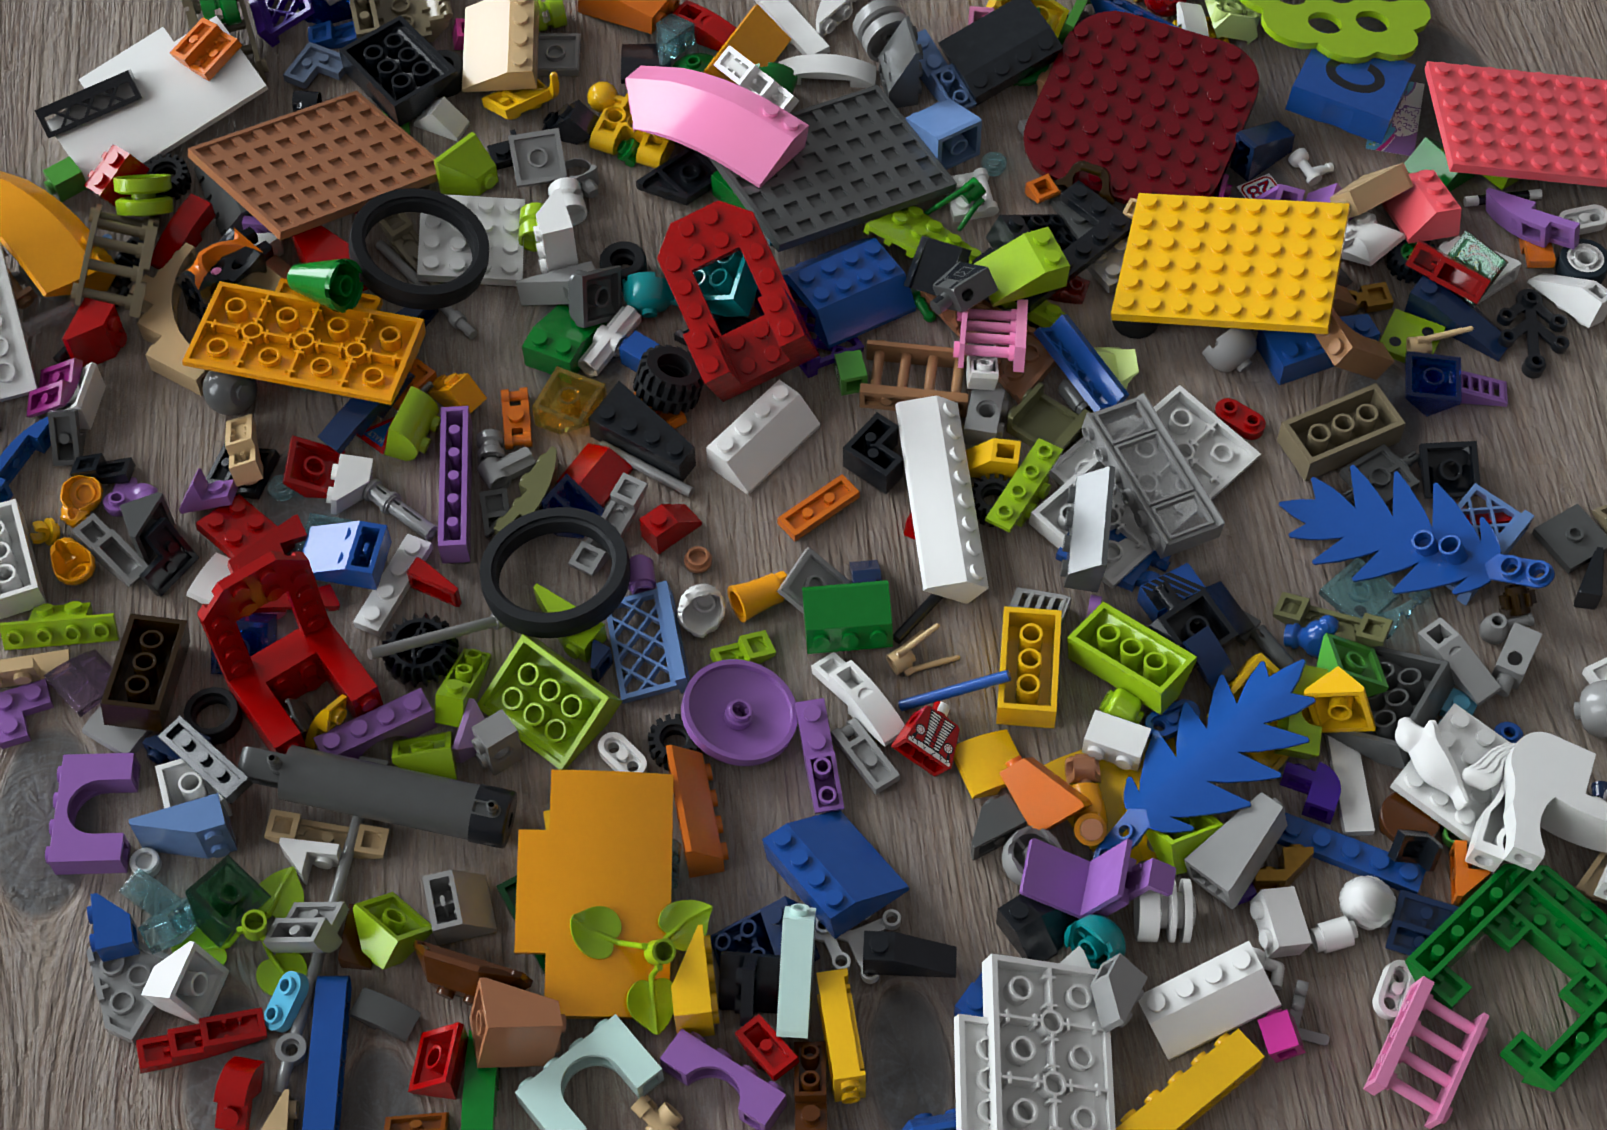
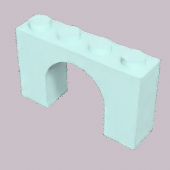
M615 1014L609 1020L608 1018L601 1020L587 1037L575 1040L569 1046L568 1051L561 1057H554L545 1064L543 1071L535 1077L530 1076L522 1081L515 1094L518 1103L540 1130H587L564 1101L565 1088L569 1080L577 1072L591 1066L609 1068L615 1071L635 1095L640 1098L664 1081L663 1070Z

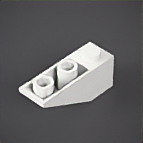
M1548 273L1539 274L1527 281L1528 284L1535 288L1536 292L1546 296L1559 309L1569 313L1579 324L1587 328L1603 322L1607 315V289L1597 281Z

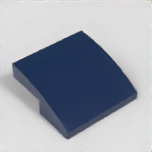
M1400 890L1385 948L1410 956L1459 907Z

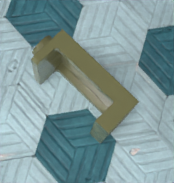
M1039 382L1033 389L1029 388L1018 406L1014 405L1007 413V432L1030 447L1034 446L1038 438L1062 448V456L1084 437L1082 425L1086 413L1089 412L1091 414V412L1084 408L1079 415L1047 396L1044 393V384Z

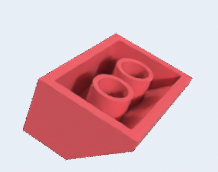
M1420 170L1416 173H1409L1413 187L1382 203V206L1397 228L1405 234L1408 244L1417 243L1418 240L1429 241L1459 236L1462 208L1434 170Z

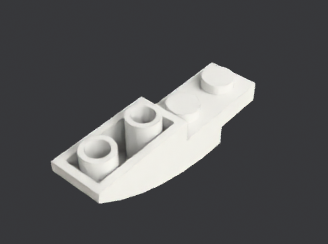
M821 0L816 16V32L822 38L830 34L836 26L851 16L853 13L852 3L857 0Z
M832 652L811 665L812 674L848 706V714L852 718H856L884 747L896 739L905 724L880 689L852 660L846 663L835 652Z

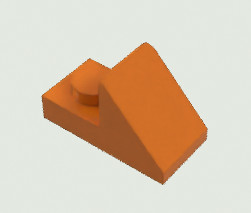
M1454 840L1449 851L1451 905L1458 907L1471 897L1492 874L1488 870L1472 869V864L1465 862L1467 841Z

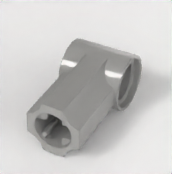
M523 447L500 459L498 457L486 458L479 464L477 471L489 490L508 488L513 479L530 472L536 465V462L528 447Z

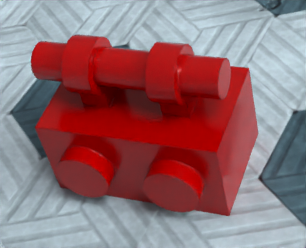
M112 145L108 152L105 151L102 154V160L96 169L90 171L88 174L89 179L84 184V187L116 207L115 201L117 199L131 196V194H118L114 192L113 177L147 174L149 168L130 153L116 145Z

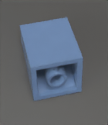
M950 98L934 103L932 106L906 117V121L946 170L980 155L981 118Z

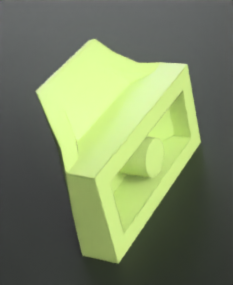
M1093 347L1123 387L1127 389L1128 383L1139 373L1135 349Z

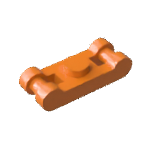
M528 387L519 388V391L501 390L505 450L514 449V446L520 445L533 447ZM521 401V405L511 406V402Z

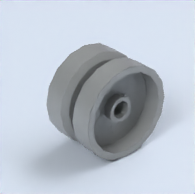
M873 0L856 14L853 21V32L870 59L879 62L880 53L904 17L907 16L897 0Z

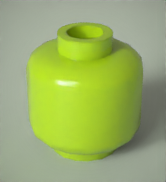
M1117 688L1114 691L1110 689L1099 706V710L1136 724H1139L1144 716V712L1140 710L1142 701L1123 688Z

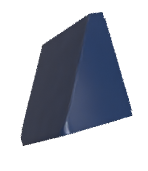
M594 639L592 642L590 668L592 679L599 682L613 664L611 648Z

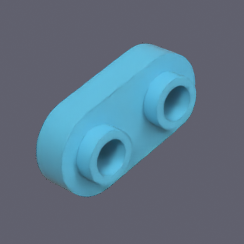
M288 971L281 977L264 1013L265 1026L269 1030L283 1033L292 1027L309 990V981L306 975L295 971Z

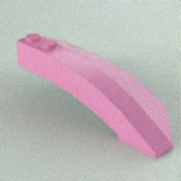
M642 65L625 78L630 114L633 120V132L639 130L654 134L696 150L722 164L758 188H761L805 148L809 129L808 124L768 99L725 79L686 68Z

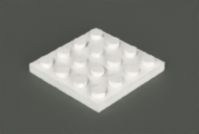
M447 195L469 208L481 221L486 230L489 240V262L481 284L516 286L515 281L523 279L524 242L523 246H520L518 236L520 227L519 215L521 208L525 205V199ZM420 213L417 281L447 283L456 279L467 270L472 262V253L466 238L447 221L433 215Z
M1455 703L1438 723L1441 738L1450 752L1460 776L1465 768L1478 762L1491 749L1510 743ZM1411 760L1390 786L1391 789L1457 837L1467 841L1468 845L1470 844L1476 821L1489 806L1492 799V788L1483 791L1469 786L1462 781L1469 801L1466 806L1458 811L1448 794L1430 786L1419 776Z

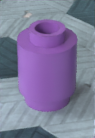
M641 554L632 556L630 558L629 591L634 595L655 589L656 579L653 560Z

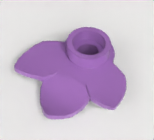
M131 477L129 483L114 485L113 492L103 498V507L111 516H123L119 505L156 493L158 489L150 484H138L137 479Z

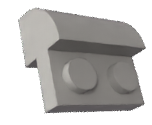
M344 901L294 902L286 918L275 919L263 943L274 953L333 952L343 942L337 933L349 908Z

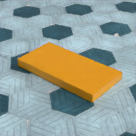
M757 4L752 7L703 72L736 84L714 66L715 62L729 45L754 65L760 63V67H766L768 62L776 61L791 41V38Z

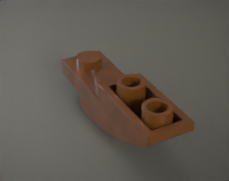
M825 1041L794 1042V1053L799 1059V1063L794 1066L795 1130H827Z

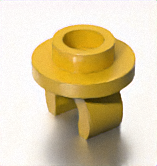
M46 518L44 522L35 521L32 523L35 532H38L30 533V538L34 544L45 542L50 546L60 538L59 524L55 523L53 518Z

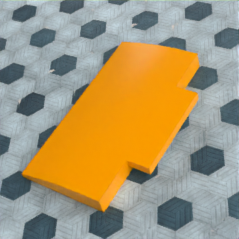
M280 278L275 291L219 281L182 363L183 366L392 405L417 356L425 337L426 329L424 319L380 311L383 300L376 295L362 293L361 299L355 308L347 309L345 313H341L292 290L288 285L287 279Z
M551 769L549 830H518L514 953L546 955L544 996L559 1002L560 1012L565 1014L566 1019H610L615 1014L619 1019H633L626 1004L628 991L635 982L640 980L648 981L649 974L654 969V965L646 961L644 950L615 944L612 954L608 958L593 959L588 957L577 947L572 938L570 919L573 914L588 908L604 906L617 913L621 921V933L616 939L648 943L652 940L663 939L664 935H666L658 925V918L661 911L671 903L673 774ZM670 963L662 964L663 969L657 973L655 980L659 978L670 980Z

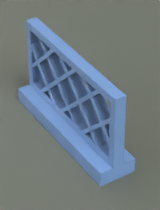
M1476 483L1457 504L1464 515H1469V519L1478 536L1480 525L1476 524L1474 515L1488 513L1492 521L1489 525L1494 530L1504 555H1508L1528 530L1534 518V515L1527 510L1520 513ZM1475 494L1485 500L1487 507L1473 508L1471 498ZM1503 512L1512 517L1509 523L1496 524L1494 513ZM1454 583L1445 586L1452 591L1459 584ZM1479 589L1459 594L1456 600L1466 606Z
M667 580L656 583V589L624 597L617 609L621 607L629 609L622 621L615 618L613 613L607 617L620 696L623 704L677 689L684 693L690 681L674 595ZM655 599V606L649 614L639 609L644 601ZM635 613L645 618L638 629L628 625ZM651 621L660 626L654 638L643 633ZM624 629L634 634L626 645L617 639ZM640 637L650 642L642 654L632 649ZM655 646L665 651L659 662L648 657ZM628 653L638 658L631 669L622 665V661ZM644 662L654 666V669L647 678L637 674V671ZM660 670L669 674L670 682L660 685L652 681ZM632 678L643 682L637 691L627 693L626 686Z

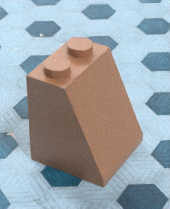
M479 978L469 1017L477 1068L545 1066L549 1060L555 1057V1053L560 1052L561 1033L566 1031V1016L561 1014L559 1002L489 978Z

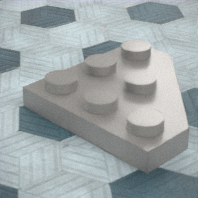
M139 942L140 954L103 962L98 953L92 952L91 946H89L86 954L91 966L93 982L98 1001L100 1002L105 1029L108 1033L135 1045L136 1040L139 1039L157 1009L155 1005L141 995L154 966L170 955Z

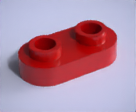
M1224 398L1217 402L1214 414L1239 436L1247 440H1256L1263 435L1266 422L1262 415L1232 398Z

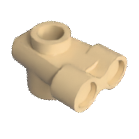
M648 1095L640 1097L631 1107V1110L648 1124L645 1127L646 1130H679L677 1126L683 1120L682 1115L672 1105L664 1102L658 1108L657 1104Z

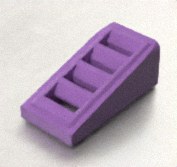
M1454 370L1451 379L1452 403L1507 407V382L1466 371ZM1484 388L1488 389V394L1484 393ZM1494 389H1499V396L1494 395Z

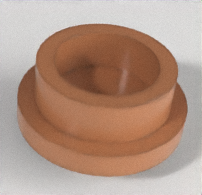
M692 547L684 556L685 567L692 573H703L711 567L712 556L704 547Z

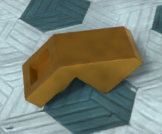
M1301 844L1283 847L1279 857V869L1270 866L1262 867L1253 879L1252 883L1256 892L1259 893L1261 889L1289 887L1310 865L1314 853L1313 847H1304Z

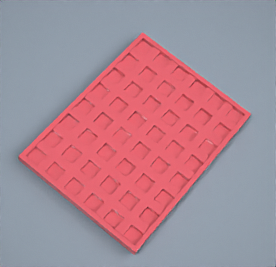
M1427 61L1424 70L1450 172L1607 187V80Z

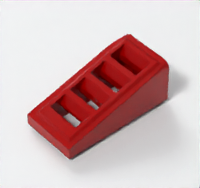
M416 557L407 570L411 588L455 607H460L462 602L459 589L424 560Z

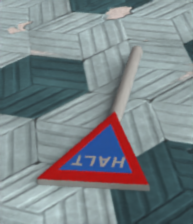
M428 381L420 390L426 392L432 385V382ZM395 416L369 427L362 437L356 434V437L384 456L388 430Z

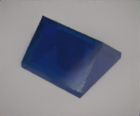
M1406 351L1405 398L1426 417L1461 404V357Z

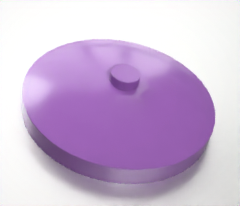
M721 660L703 667L689 681L681 704L682 721L692 741L712 758L736 766H754L776 758L789 745L798 722L795 708L796 701L785 682L768 668L746 660Z

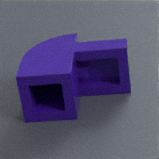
M1287 762L1280 785L1308 795L1301 815L1330 825L1341 794V784L1336 773L1322 762H1319L1316 771L1310 770L1303 764Z

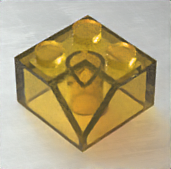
M557 366L532 406L535 426L557 434L588 426V418L607 396L605 383Z

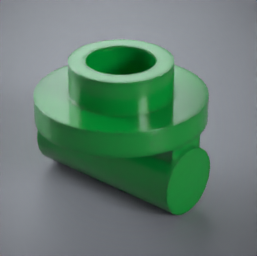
M633 138L624 139L617 147V158L624 161L627 166L634 167L640 143Z

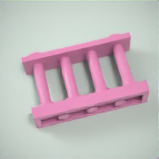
M1017 300V309H1011V311L970 308L964 312L957 311V321H962L960 341H954L953 357L958 358V368H963L964 355L1008 358V361H1013V372H1024L1028 300ZM968 319H973V320H988V321H1003V322H1010V323L987 322V321H972V320H968ZM967 331L989 332V333H1004V334H1010V335L986 334V333H971V332H967ZM966 343H972V344H987V345H1002V346H1009V347L982 346V345H967Z
M1423 976L1411 985L1363 1089L1373 1096L1384 1089H1392L1430 1112L1424 1127L1430 1130L1441 1123L1445 1124L1450 1118L1453 1111L1450 1104L1477 1044H1480L1487 1035L1488 1028L1485 1025L1489 1015L1482 1013L1471 1021L1467 1020L1434 1000L1430 992L1435 982ZM1427 1009L1465 1032L1466 1034L1460 1047L1455 1046L1422 1026L1421 1021L1418 1019L1421 1011ZM1416 1036L1454 1059L1448 1074L1411 1053L1409 1047L1406 1046L1409 1038ZM1403 1062L1440 1084L1442 1087L1436 1101L1398 1079L1397 1074L1394 1072L1397 1064Z

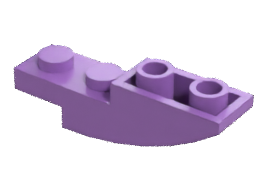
M1492 188L1486 190V212L1496 223L1511 234L1542 248H1545L1551 242L1574 250L1579 244L1580 223L1536 210V202Z
M825 699L795 702L801 747L814 812L819 814L844 810Z

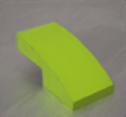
M766 630L739 636L737 643L712 648L709 656L713 663L721 660L739 659L761 664L774 657L776 651Z

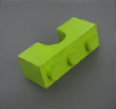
M1305 665L1301 678L1292 693L1305 696V689L1326 675L1328 669ZM1302 711L1278 720L1277 728L1308 737L1310 741L1309 743L1289 748L1277 749L1274 754L1305 760L1319 756L1322 727L1309 724L1304 719Z

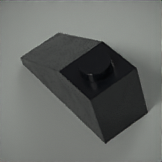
M864 931L863 974L956 978V946L898 932Z

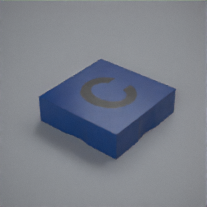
M1311 49L1292 86L1285 110L1318 122L1334 125L1351 134L1382 144L1395 111L1399 108L1416 65L1404 60L1388 61L1378 58L1358 64L1342 63L1327 58L1317 49Z

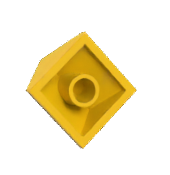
M1339 666L1305 689V696L1316 699V702L1308 708L1314 725L1322 727V733L1376 731L1375 721L1364 686Z

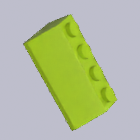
M1104 601L1067 637L1068 659L1114 687L1123 688L1142 701V704L1160 715L1179 697L1197 661V656Z

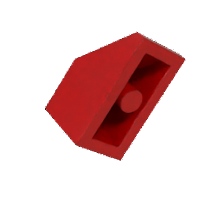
M660 504L639 519L641 537L658 555L702 525V521L685 504Z

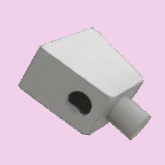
M1514 622L1492 672V676L1502 689L1496 693L1497 695L1508 697L1512 688H1519L1542 633Z

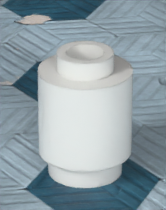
M1346 916L1318 923L1315 928L1309 930L1313 947L1317 953L1324 951L1327 954L1354 946L1355 939L1358 938V931L1354 921H1348Z

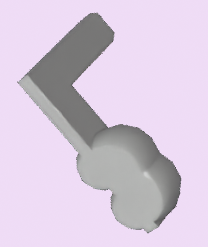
M1297 979L1290 1013L1295 1019L1301 1040L1326 1046L1330 1038L1328 1035L1299 1028L1309 982Z

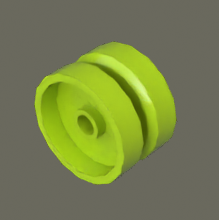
M139 174L113 177L114 192L118 194H131V196L122 197L115 201L116 215L145 217L174 212L172 197L156 195V193L167 192L172 189L170 174Z

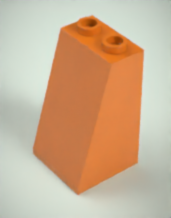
M578 0V12L653 34L658 27L663 26L671 11L674 12L678 8L680 0Z

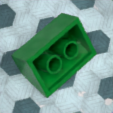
M888 580L802 587L807 654L893 647V626Z

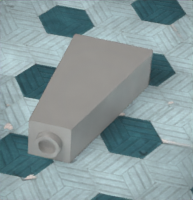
M1263 792L1250 801L1251 807L1241 809L1184 859L1189 878L1232 910L1238 905L1288 826L1283 804L1276 798L1271 799Z

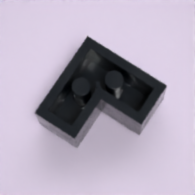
M876 412L843 447V467L884 494H887L903 477L904 458L893 452L898 445L899 426Z

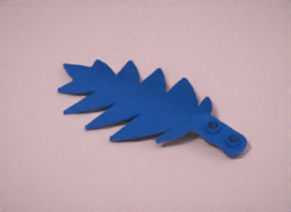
M1355 465L1350 466L1355 507L1333 487L1315 477L1311 478L1315 499L1279 502L1281 508L1294 518L1305 523L1289 533L1288 536L1290 538L1303 540L1341 539L1312 560L1314 565L1337 563L1376 553L1352 577L1353 582L1375 579L1415 566L1392 589L1393 594L1424 591L1454 584L1462 580L1464 581L1452 590L1454 595L1482 588L1491 583V580L1532 588H1544L1555 577L1553 567L1543 560H1532L1515 555L1502 554L1498 538L1484 517L1480 518V540L1476 530L1459 506L1438 483L1433 484V522L1431 525L1422 505L1398 471L1394 472L1393 516L1370 481ZM1517 568L1514 572L1509 573L1511 569ZM1544 573L1543 576L1536 578L1538 574Z
M1301 659L1279 670L1270 677L1266 663L1261 661L1248 678L1238 703L1225 676L1220 675L1211 700L1207 728L1190 704L1185 702L1179 719L1176 740L1177 757L1160 732L1155 730L1145 754L1140 778V789L1138 790L1132 777L1126 779L1124 805L1127 811L1096 848L1093 859L1126 839L1133 841L1132 850L1140 843L1143 835L1149 828L1162 833H1183L1195 830L1192 825L1174 818L1223 814L1251 807L1249 801L1210 782L1238 783L1281 778L1282 774L1240 753L1284 749L1309 743L1308 737L1267 725V723L1297 714L1316 702L1314 697L1292 693L1301 678L1306 661ZM1130 828L1129 834L1125 837H1122L1124 831Z

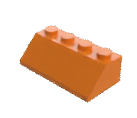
M667 745L666 753L669 774H673V795L689 878L725 872L724 860H729L726 842L720 843L719 834L724 833L721 815L715 816L713 807H718L716 790H710L708 781H713L710 763H704L703 753L675 745Z

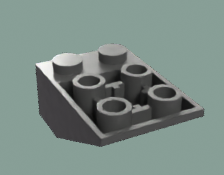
M909 16L904 17L879 55V76L883 91L896 108L918 105V94H922V85L919 77L923 76L919 60L923 59V50L921 44L916 42L918 41L917 28L911 25Z

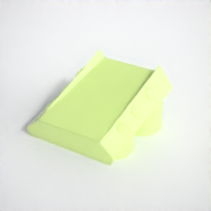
M1205 0L1218 39L1225 37L1247 41V44H1250L1258 37L1257 26L1261 19L1259 13L1247 8L1240 0Z

